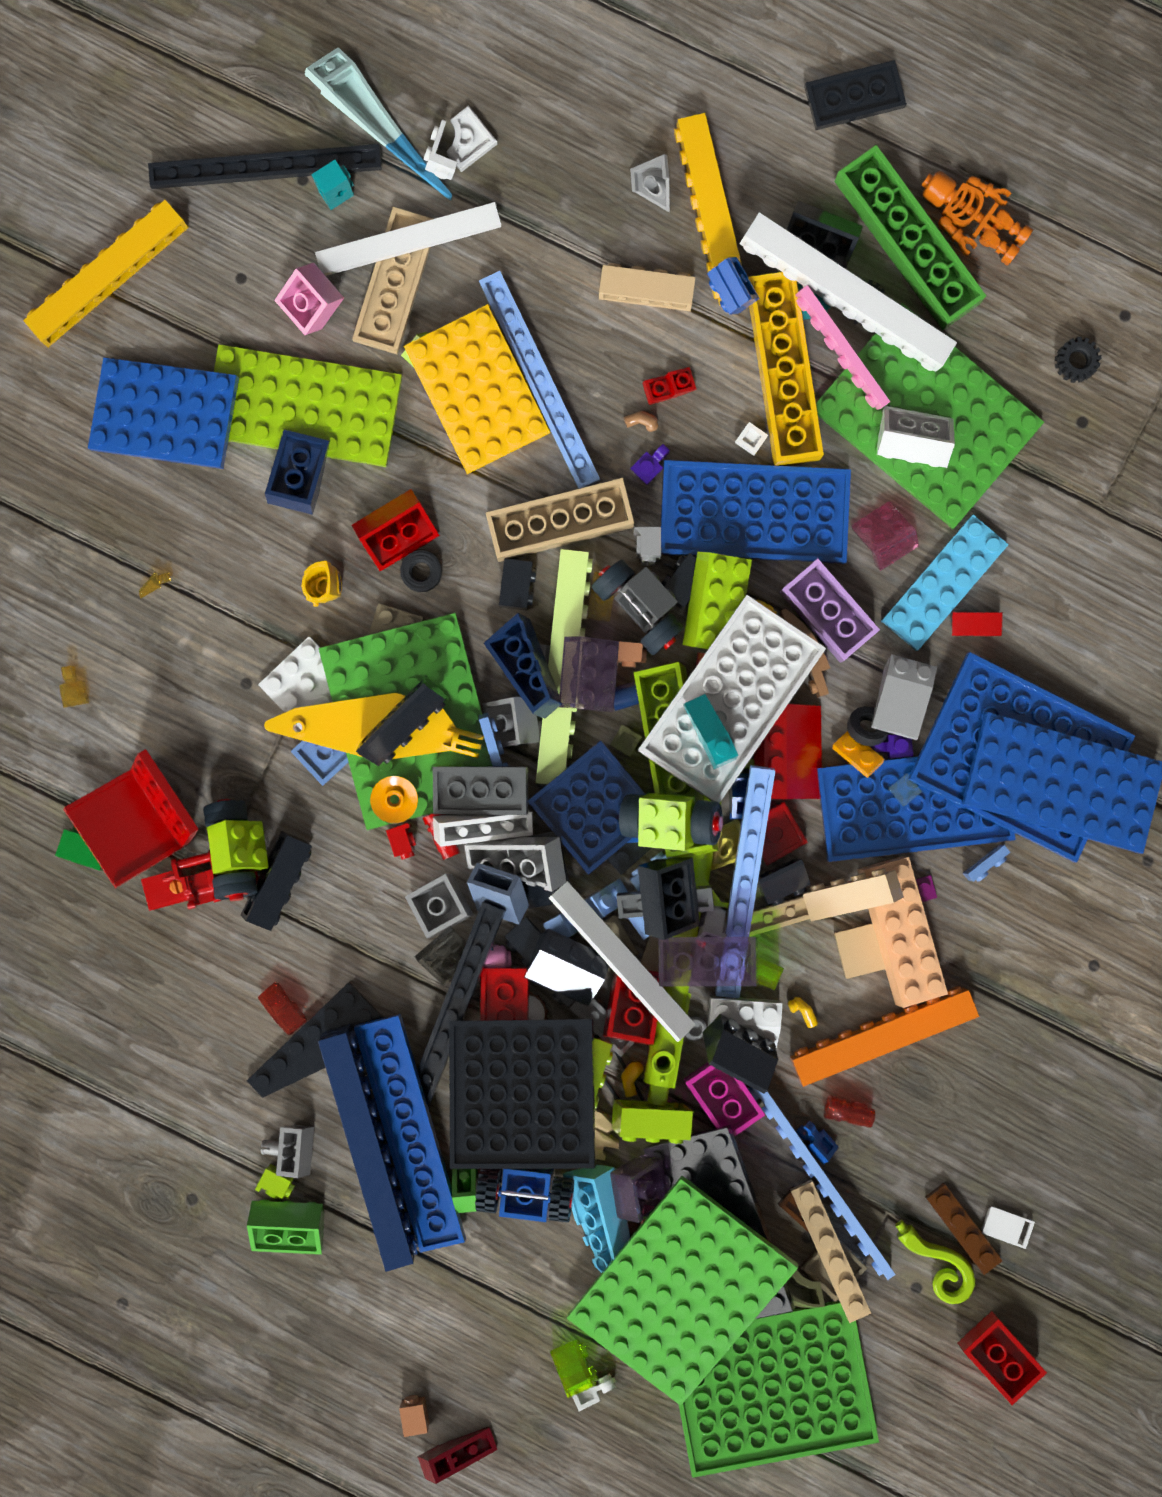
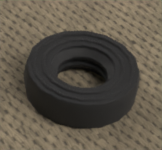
M425 550L414 551L408 554L402 561L400 575L404 584L410 590L428 592L434 589L440 582L442 566L438 558L432 553ZM417 563H426L429 566L430 574L427 579L417 580L414 578L412 570Z
M869 706L859 707L851 713L847 722V731L856 742L864 746H875L882 743L889 732L878 729L875 732H868L860 726V722L863 720L873 721L875 708Z

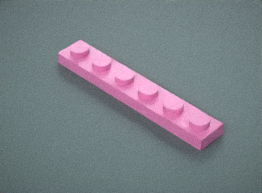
M809 286L804 287L795 295L798 306L802 311H807L811 317L810 322L817 331L820 330L825 336V344L830 350L834 349L839 356L838 362L852 374L851 379L855 386L859 389L862 388L866 394L865 399L867 403L877 410L883 408L890 400Z

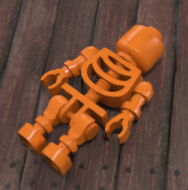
M938 171L934 176L929 173L921 185L925 188L922 196L936 207H941L943 204L946 206L941 213L943 217L938 222L939 227L951 236L950 239L953 242L956 241L961 252L967 256L970 254V251L966 249L965 245L970 244L972 249H975L977 247V243L974 241L981 231L984 232L979 238V242L985 247L996 249L995 252L997 254L1002 253L1004 256L1001 258V262L1008 266L1019 252V247L1026 242L1034 230L1028 225L1022 228L1020 226L1021 223L1018 221L1015 223L1006 210L1000 209L996 216L992 215L999 205L1005 206L1007 204V200H1002L1000 195L1003 194L1009 197L1011 192L1004 188H994V184H986L975 176L969 177L966 183H962L957 190L955 188L956 181L944 172ZM966 195L968 196L967 203L964 201ZM990 196L995 203L988 213L984 215L982 212L980 213L984 197ZM974 199L976 200V208H975V209H974V207H972V203H973ZM957 209L961 210V212L954 214ZM964 214L970 217L966 220L960 219ZM975 220V222L979 223V226L970 238L962 234L964 231L961 228L966 227ZM1005 229L1009 230L1008 233L1010 235L1015 234L1017 236L1014 240L1015 244L1012 243L1010 247L1006 245L1008 242L1005 240L1001 241L996 230Z

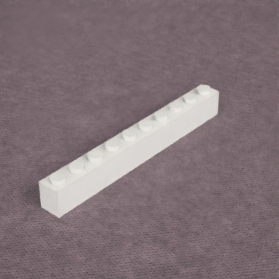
M758 213L740 242L745 251L752 255L756 254L763 259L766 265L772 268L776 267L783 272L786 278L792 281L796 280L803 285V288L808 285L813 294L815 293L822 297L827 305L837 307L847 318L857 320L864 329L880 335L885 343L895 345L901 349L905 356L915 358L921 362V365L927 370L936 372L940 369L957 343L761 213Z

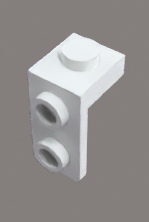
M442 119L440 127H434L431 136L434 144L433 147L428 146L423 160L428 161L425 170L434 173L438 178L451 180L458 162L436 154L446 121Z

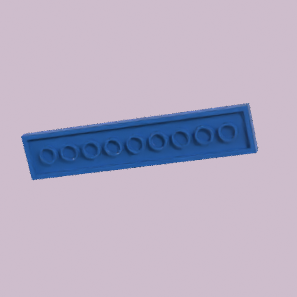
M397 1014L358 1024L354 1027L420 1253L464 1243L466 1235L460 1215L455 1210L453 1204L452 1187L402 1016Z

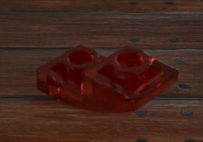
M274 982L258 996L264 1008L287 1035L293 1034L307 1021L296 1002L290 1001L279 983Z

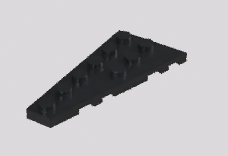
M348 982L267 1060L247 1082L264 1098L326 1068L318 1043L323 1032L350 1025L351 1029L354 1030V1027L358 1024L384 1017ZM357 1044L358 1052L361 1051L359 1044Z

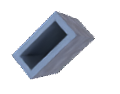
M477 863L467 881L477 911H479L482 902L485 900L506 909L503 919L519 925L529 906L521 878Z

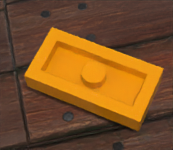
M848 731L832 747L867 778L884 762V758L871 747L856 742Z

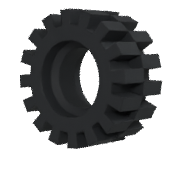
M1077 337L1075 340L1072 338L1058 350V355L1055 357V361H1057L1055 368H1059V376L1063 374V379L1066 381L1071 379V383L1076 381L1080 383L1090 378L1100 367L1101 363L1099 361L1102 359L1101 355H1098L1100 352L1099 347L1094 348V345H1096L1094 341L1090 344L1088 342L1089 338L1082 340V337ZM1081 352L1084 354L1086 365L1083 368L1073 367L1070 363L1071 353Z

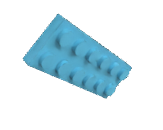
M972 515L881 622L915 651H918L1009 544L975 515Z

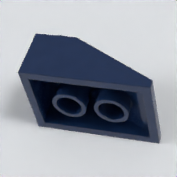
M284 430L265 490L267 503L313 515L320 492L330 441Z

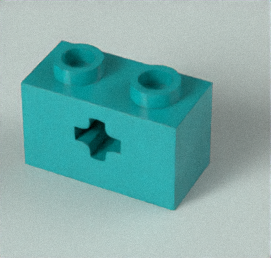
M336 160L311 174L320 195L330 210L354 196L351 189L354 186L350 179L351 176L345 166H339Z

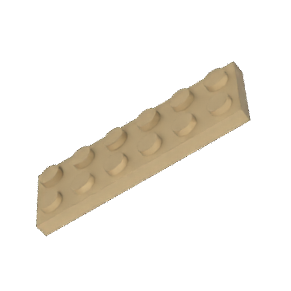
M393 207L385 233L429 221L432 218ZM431 247L376 262L352 338L353 342L398 355Z

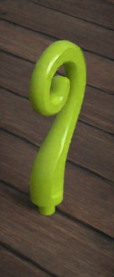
M903 1220L898 1221L895 1224L899 1231L897 1237L906 1248L918 1255L948 1261L960 1271L963 1282L961 1287L955 1292H948L943 1288V1282L947 1279L952 1282L958 1281V1274L954 1270L944 1268L935 1274L932 1285L937 1297L949 1304H959L969 1299L975 1287L974 1272L969 1262L952 1249L925 1241L912 1225L906 1226Z

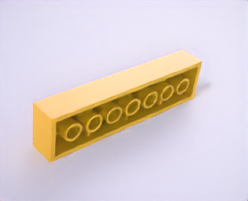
M783 272L748 277L759 296V300L750 305L749 309L774 466H786L820 461L824 453L802 312L795 296L798 293L797 281L789 280L784 276Z

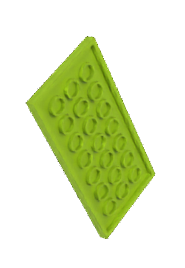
M218 344L214 372L237 375L239 377L228 441L278 449L283 431L288 430L330 441L327 458L387 467L402 374Z

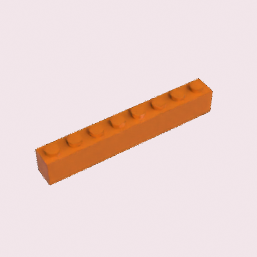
M960 986L947 990V995L928 1000L919 1006L915 1004L903 1008L904 1012L896 1015L895 1012L888 1013L882 1016V1020L873 1023V1021H868L861 1024L860 1029L853 1032L851 1030L843 1031L838 1034V1038L831 1041L829 1038L820 1040L816 1043L817 1046L811 1049L803 1047L794 1051L795 1055L790 1056L801 1085L803 1087L978 1018L979 1014L969 990L961 989Z

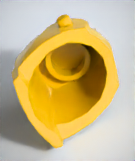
M316 562L304 571L301 587L306 600L312 602L314 607H318L319 603H326L341 597L342 581L340 572L330 562Z

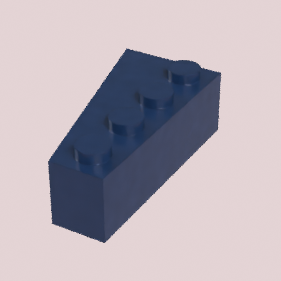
M517 613L486 640L484 645L531 712L545 719L562 705V701L531 620Z

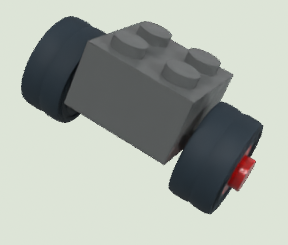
M621 559L611 567L609 565L606 566L598 574L600 577L593 583L592 589L603 601L618 592L614 599L645 633L651 629L641 639V644L652 655L659 652L663 647L667 650L677 641L674 637L684 627L672 614L666 616L662 621L660 620L678 601L675 599L673 592L660 583L658 576L653 571L645 567L633 577L634 571Z

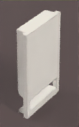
M991 1206L988 1209L981 1230L982 1234L1026 1249L1035 1222ZM1026 1221L1029 1222V1226L1024 1237L1023 1243L1021 1245L1018 1244V1241L1024 1223Z

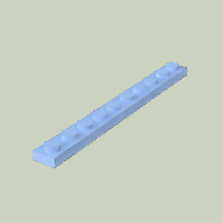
M498 271L479 280L480 286L578 489L599 482V475L501 272Z
M750 765L726 919L727 927L724 932L727 936L722 944L715 990L716 996L740 997L775 776L774 768Z
M749 1087L748 1090L755 1100L760 1098L765 1104L762 1110L769 1120L774 1117L779 1124L775 1128L783 1139L788 1137L792 1145L789 1148L798 1159L801 1156L806 1164L803 1165V1168L809 1177L815 1176L819 1181L816 1187L823 1197L829 1196L833 1203L830 1206L837 1217L842 1215L847 1223L844 1226L852 1237L856 1234L861 1242L857 1245L865 1256L871 1255L874 1260L871 1265L879 1276L884 1274L887 1280L895 1275L894 1271L768 1092L763 1094Z

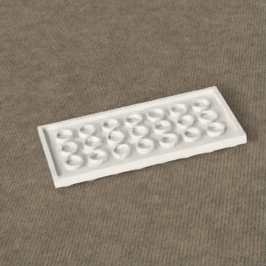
M746 595L638 751L709 800L720 803L826 648ZM706 694L723 723L739 755L736 760L715 770L683 706L684 703Z

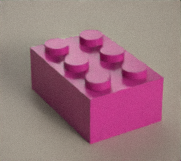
M708 1062L684 1078L686 1085L715 1127L731 1125L734 1137L765 1116L763 1110L743 1082L709 1065Z

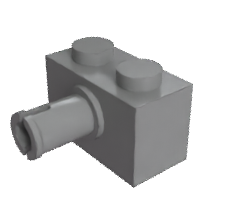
M293 1124L280 1127L279 1141L267 1139L262 1141L261 1147H267L266 1149H261L262 1155L278 1156L276 1176L300 1178L310 1175L314 1127Z

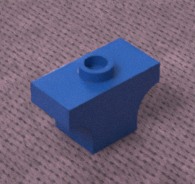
M740 773L730 787V819H742L749 773Z

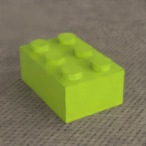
M614 1099L611 1128L624 1141L634 1142L636 1138H646L647 1142L658 1143L660 1139H669L670 1143L682 1144L683 1140H691L693 1111L684 1103L666 1102V1106L651 1104L647 1101Z

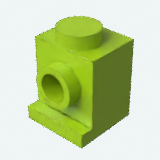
M269 1164L255 1190L259 1192L261 1189H264L267 1195L276 1199L278 1197L289 1198L295 1187L292 1184L294 1178L276 1176L277 1167Z

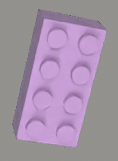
M819 559L815 560L779 592L840 663L845 661L880 630Z

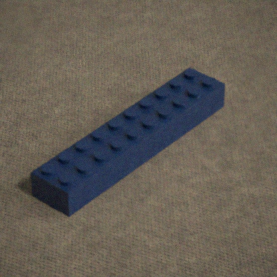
M350 1025L323 1032L318 1040L385 1272L414 1263L415 1255H417L418 1244L415 1233L411 1234L410 1225L412 1223L409 1213L404 1211L403 1202H405L402 1189L397 1187V1172L395 1165L391 1166L390 1157L392 1155L388 1143L385 1144L383 1135L385 1131L382 1121H378L377 1112L379 1111L375 1098H371L370 1089L372 1087L368 1075L365 1076L364 1074L365 1064L362 1053H358L357 1044L359 1043L355 1030H352Z

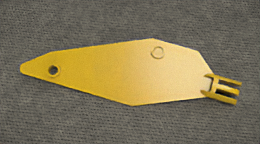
M391 693L294 708L267 720L264 727L267 731L360 756L356 752L360 741L406 695ZM442 709L438 714L433 712L427 718L429 722L422 730L416 729L411 734L413 738L405 747L400 745L394 751L396 755L393 759L453 751L478 758L479 753L459 748L458 745L481 749L482 744L463 739L461 735L478 740H483L484 735L457 728L445 710ZM297 723L302 725L300 732L296 730Z

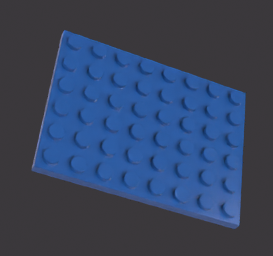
M971 652L967 653L908 780L1077 863L1088 839L962 804L985 712H990L1127 752L1135 735Z

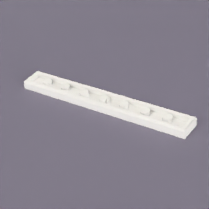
M495 202L317 251L315 255L319 269L325 276L500 228L501 222Z
M568 881L549 897L554 905L677 1042L696 1025Z

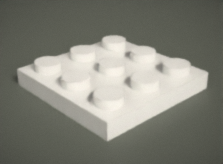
M311 637L304 640L258 684L284 712L299 707L332 703L318 649L320 647ZM297 723L296 725L302 730V725Z

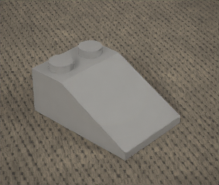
M891 654L884 666L871 728L917 740L933 689L937 667Z

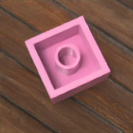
M315 263L296 268L275 301L302 333L308 335L321 330L344 297Z

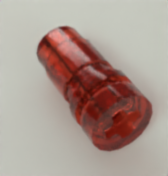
M829 1095L825 1102L823 1116L826 1119H835L837 1122L842 1120L853 1125L871 1128L876 1112L874 1109L867 1108L866 1104L855 1101L849 1103L843 1098L839 1099L836 1096Z

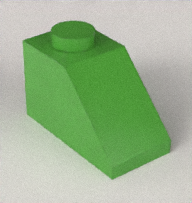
M452 1169V1200L457 1213L476 1212L475 1197L478 1185V1169Z

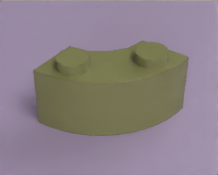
M796 1270L786 1282L794 1306L802 1308L825 1307L821 1283L804 1278Z

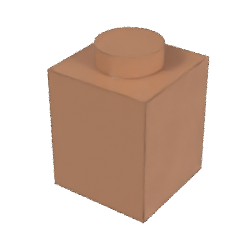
M411 1395L401 1401L399 1407L404 1437L428 1433L430 1424L425 1396Z

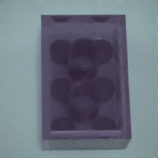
M583 636L564 637L560 684L562 705L559 708L614 712L619 641Z

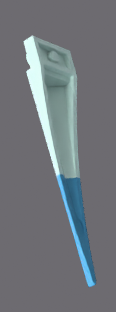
M336 48L306 68L305 75L321 90V94L442 195L451 200V192L434 173L425 170L427 164L385 110L356 64L340 48Z

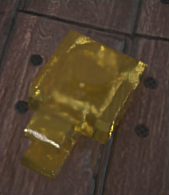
M75 666L61 667L62 675L66 684L59 685L63 708L89 704L85 681H77Z

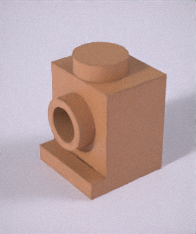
M615 641L613 666L617 667L618 662H622L623 667L635 668L636 664L646 663L647 649H642L643 645L641 643Z

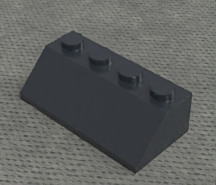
M425 676L360 741L356 752L377 766H380L383 762L388 764L396 755L394 751L400 745L405 747L413 738L411 734L416 729L422 730L429 722L427 718L433 712L438 714L446 705L444 701L447 695Z

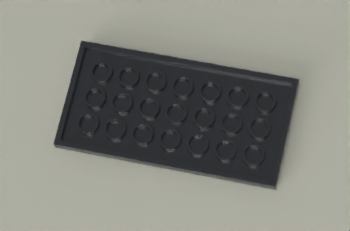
M731 1125L692 1134L691 1140H683L682 1144L665 1141L646 1146L643 1149L661 1200L678 1179L684 1176L772 1244ZM787 1283L783 1285L755 1319L794 1310L795 1306Z

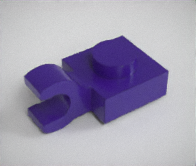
M662 444L652 456L646 452L630 470L648 485L663 470L659 463L670 453V450Z
M887 735V742L871 746L877 753L888 752V759L913 757L912 739L907 737Z

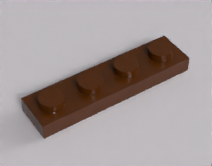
M944 1183L925 1196L983 1275L1002 1262V1259Z

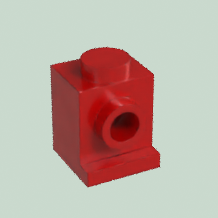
M411 823L386 830L394 857L400 856L401 860L415 856L413 846L417 845L413 832H408V828L412 827Z

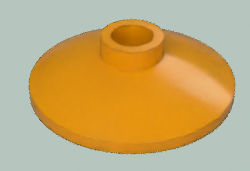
M389 776L380 780L374 786L371 792L370 803L373 812L381 820L387 823H401L414 814L418 805V795L413 784L407 779L399 776ZM392 795L399 797L398 803L394 804L390 801Z

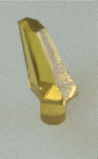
M154 572L140 588V599L161 588L162 583L170 582L169 572L160 575Z

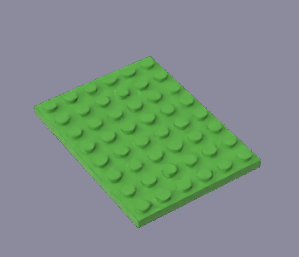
M903 303L900 304L902 307L906 308L907 310L915 314L906 305H904ZM875 334L858 353V357L890 400L885 406L954 419L955 445L947 468L933 467L919 462L911 463L903 459L885 458L877 455V442L884 407L877 410L867 403L865 399L866 394L862 388L859 389L855 386L851 379L852 374L848 369L841 373L816 403L817 415L952 529L958 525L1044 423L1043 420L956 347L953 348L944 365L935 372L925 369L921 362L915 358L905 356L901 349L895 345L885 343L878 334Z
M456 613L318 648L332 702L391 693L407 695L427 676L447 695L444 701L446 705L443 709L454 725L459 729L483 735L479 722V715L482 712ZM461 735L463 739L482 744L481 749L458 745L459 748L479 753L478 758L453 751L396 758L392 759L388 764L383 762L380 766H377L364 757L346 753L366 830L393 824L378 818L371 807V792L380 780L389 776H399L413 784L418 795V805L414 814L409 819L433 813V767L493 766L485 738L478 740ZM392 795L390 801L396 804L399 802V797Z
M681 1176L568 1313L567 1319L681 1406L798 1269V1263L684 1176Z
M839 1300L824 1303L825 1307H801L791 1312L754 1319L681 1406L679 1405L692 1478L879 1443L856 1321L849 1323Z

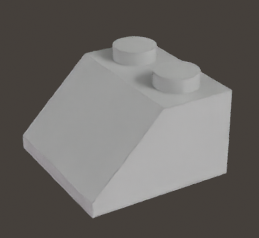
M521 697L482 703L484 713H488L490 719H495L498 732H494L496 741L501 740L503 748L540 742L537 715L531 712Z

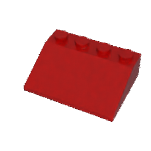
M788 704L754 752V766L775 769L771 799H820L817 768H822L821 706Z

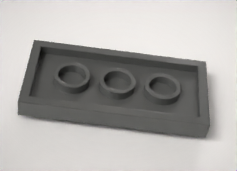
M434 766L433 814L527 815L528 767Z

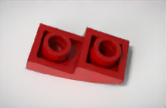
M690 367L671 371L664 376L648 379L642 383L649 405L676 398L696 390Z
M952 612V636H1002L1003 612Z

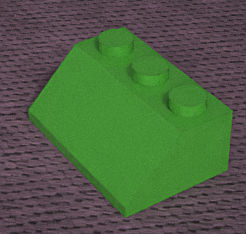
M269 1200L252 1201L247 1222L251 1251L322 1254L324 1232L323 1204L315 1202L294 1203L292 1201L272 1202Z

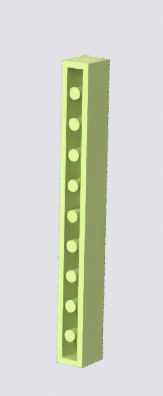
M563 549L560 551L548 667L562 705L547 718L542 719L536 783L549 784L567 769V758L572 759L573 745L569 744V735H574L576 721H571L572 712H577L578 698H574V688L579 689L580 675L576 674L577 665L582 666L583 652L579 651V642H584L585 628H581L582 619H587L588 605L583 604L584 596H589L590 582H586L587 573L592 572L593 559L588 558L589 552Z

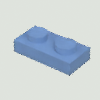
M999 844L963 872V875L968 881H981L989 874L987 871L991 867H998L1007 860L1005 856L1010 851L1005 845Z

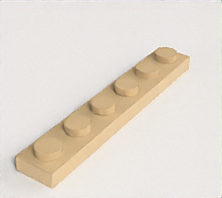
M809 1180L790 1189L849 1323L871 1314L813 1181Z

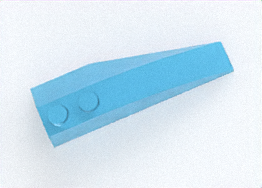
M596 1165V1168H582L565 1172L563 1177L574 1178L572 1205L574 1219L577 1225H582L585 1236L582 1238L586 1246H591L595 1256L592 1259L593 1264L602 1273L630 1239L615 1168Z

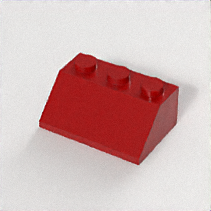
M412 489L351 525L380 572L440 536Z

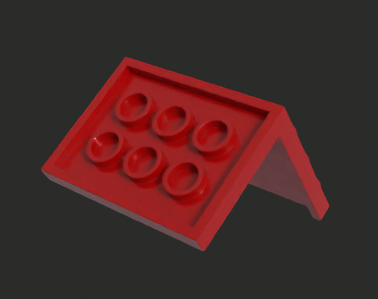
M146 749L137 754L129 771L65 806L63 809L115 889L189 845L199 830Z

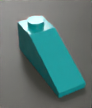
M706 694L684 703L683 706L713 769L715 770L736 760L739 755Z

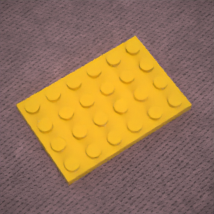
M488 304L404 346L467 474L550 434L545 420Z

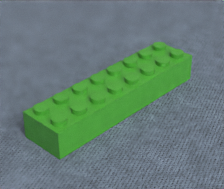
M877 145L838 172L834 182L942 330H945L982 303L986 298V294Z

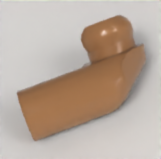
M639 411L623 417L627 428L637 424L645 425L649 432L655 431L658 428L657 417L645 411Z

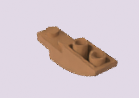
M787 609L779 612L782 619L818 642L805 624ZM824 652L809 673L811 678L808 681L809 688L812 694L816 693L817 698L829 694L822 674L823 671L830 669Z

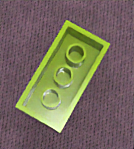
M697 552L683 645L703 649L711 647L746 597L752 560L710 552Z

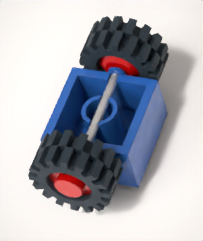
M481 1169L479 1172L475 1197L476 1211L495 1214L500 1200L499 1217L547 1222L549 1218L550 1221L569 1223L574 1197V1178L555 1176L553 1180L554 1169H503V1179H501L502 1171L500 1169Z

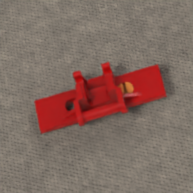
M210 849L207 853L181 860L172 859L173 871L141 879L149 911L188 901L187 907L189 910L197 908V905L222 901L214 897L212 881L213 878L217 877V874H213L212 869L183 877L182 873L184 868L210 862L212 867ZM256 871V872H253V873H255V875H256V882H257L259 876H258V872Z

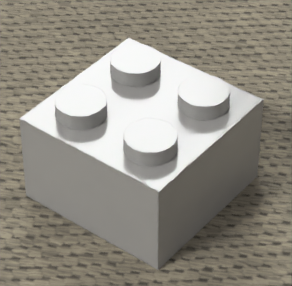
M444 874L405 896L426 938H434L474 915L452 874Z

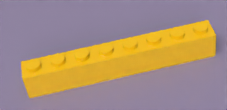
M702 113L680 118L677 122V128L674 129L676 143L680 142L682 148L679 151L680 161L682 165H686L687 173L684 174L687 188L691 187L693 194L690 196L692 209H696L698 218H695L697 231H702L703 240H701V248L703 254H707L709 261L706 263L707 272L730 257H737L741 264L706 115ZM712 290L713 298H718L720 306L721 298L717 292Z
M166 200L156 203L151 208L150 213L144 218L137 219L129 231L121 233L109 248H104L98 253V257L95 260L83 265L75 277L67 279L61 289L56 293L48 295L44 303L38 308L32 309L23 321L37 338L49 348L186 231L188 226Z

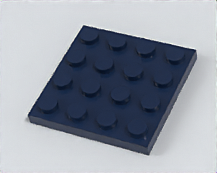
M600 741L529 799L528 802L589 875L633 838L625 837L620 832L619 812L623 798L627 794H646L603 742Z

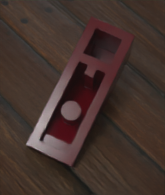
M486 1427L437 1445L417 1457L425 1479L437 1484L497 1451V1447L490 1427Z

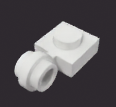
M608 1374L597 1380L599 1383L597 1386L594 1385L592 1378H589L570 1387L569 1390L578 1411L601 1401L597 1391L602 1390L604 1394L616 1388L614 1384L616 1382L615 1378Z

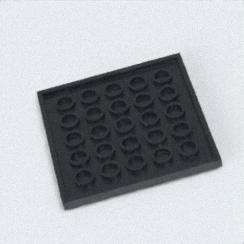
M593 1019L449 1021L450 1169L596 1168Z

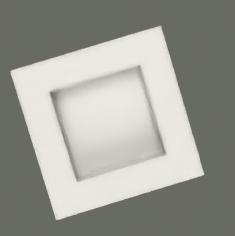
M749 422L735 443L754 456L768 435Z

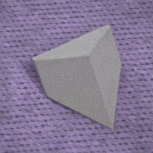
M664 154L631 168L632 192L639 194L670 213L668 156Z

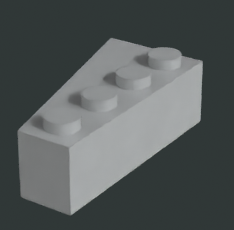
M514 837L464 845L467 865L470 869H474L476 864L480 863L519 876L521 881L526 882V885L533 887L538 885L545 887L544 890L551 892L566 883L559 837Z

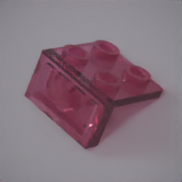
M891 502L885 503L851 526L855 534L872 552L875 566L880 571L919 547L916 530Z

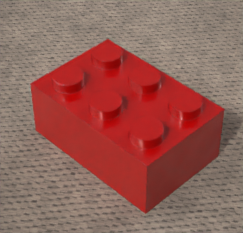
M647 970L663 987L666 973ZM614 972L603 1036L654 1045L658 1020Z
M992 1311L957 1342L967 1357L1011 1405L1015 1404L1047 1374L1040 1363Z

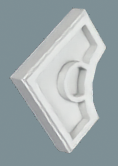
M469 105L450 119L455 130V138L452 146L447 150V155L451 160L458 162L456 167L460 172H463L497 145L496 139Z

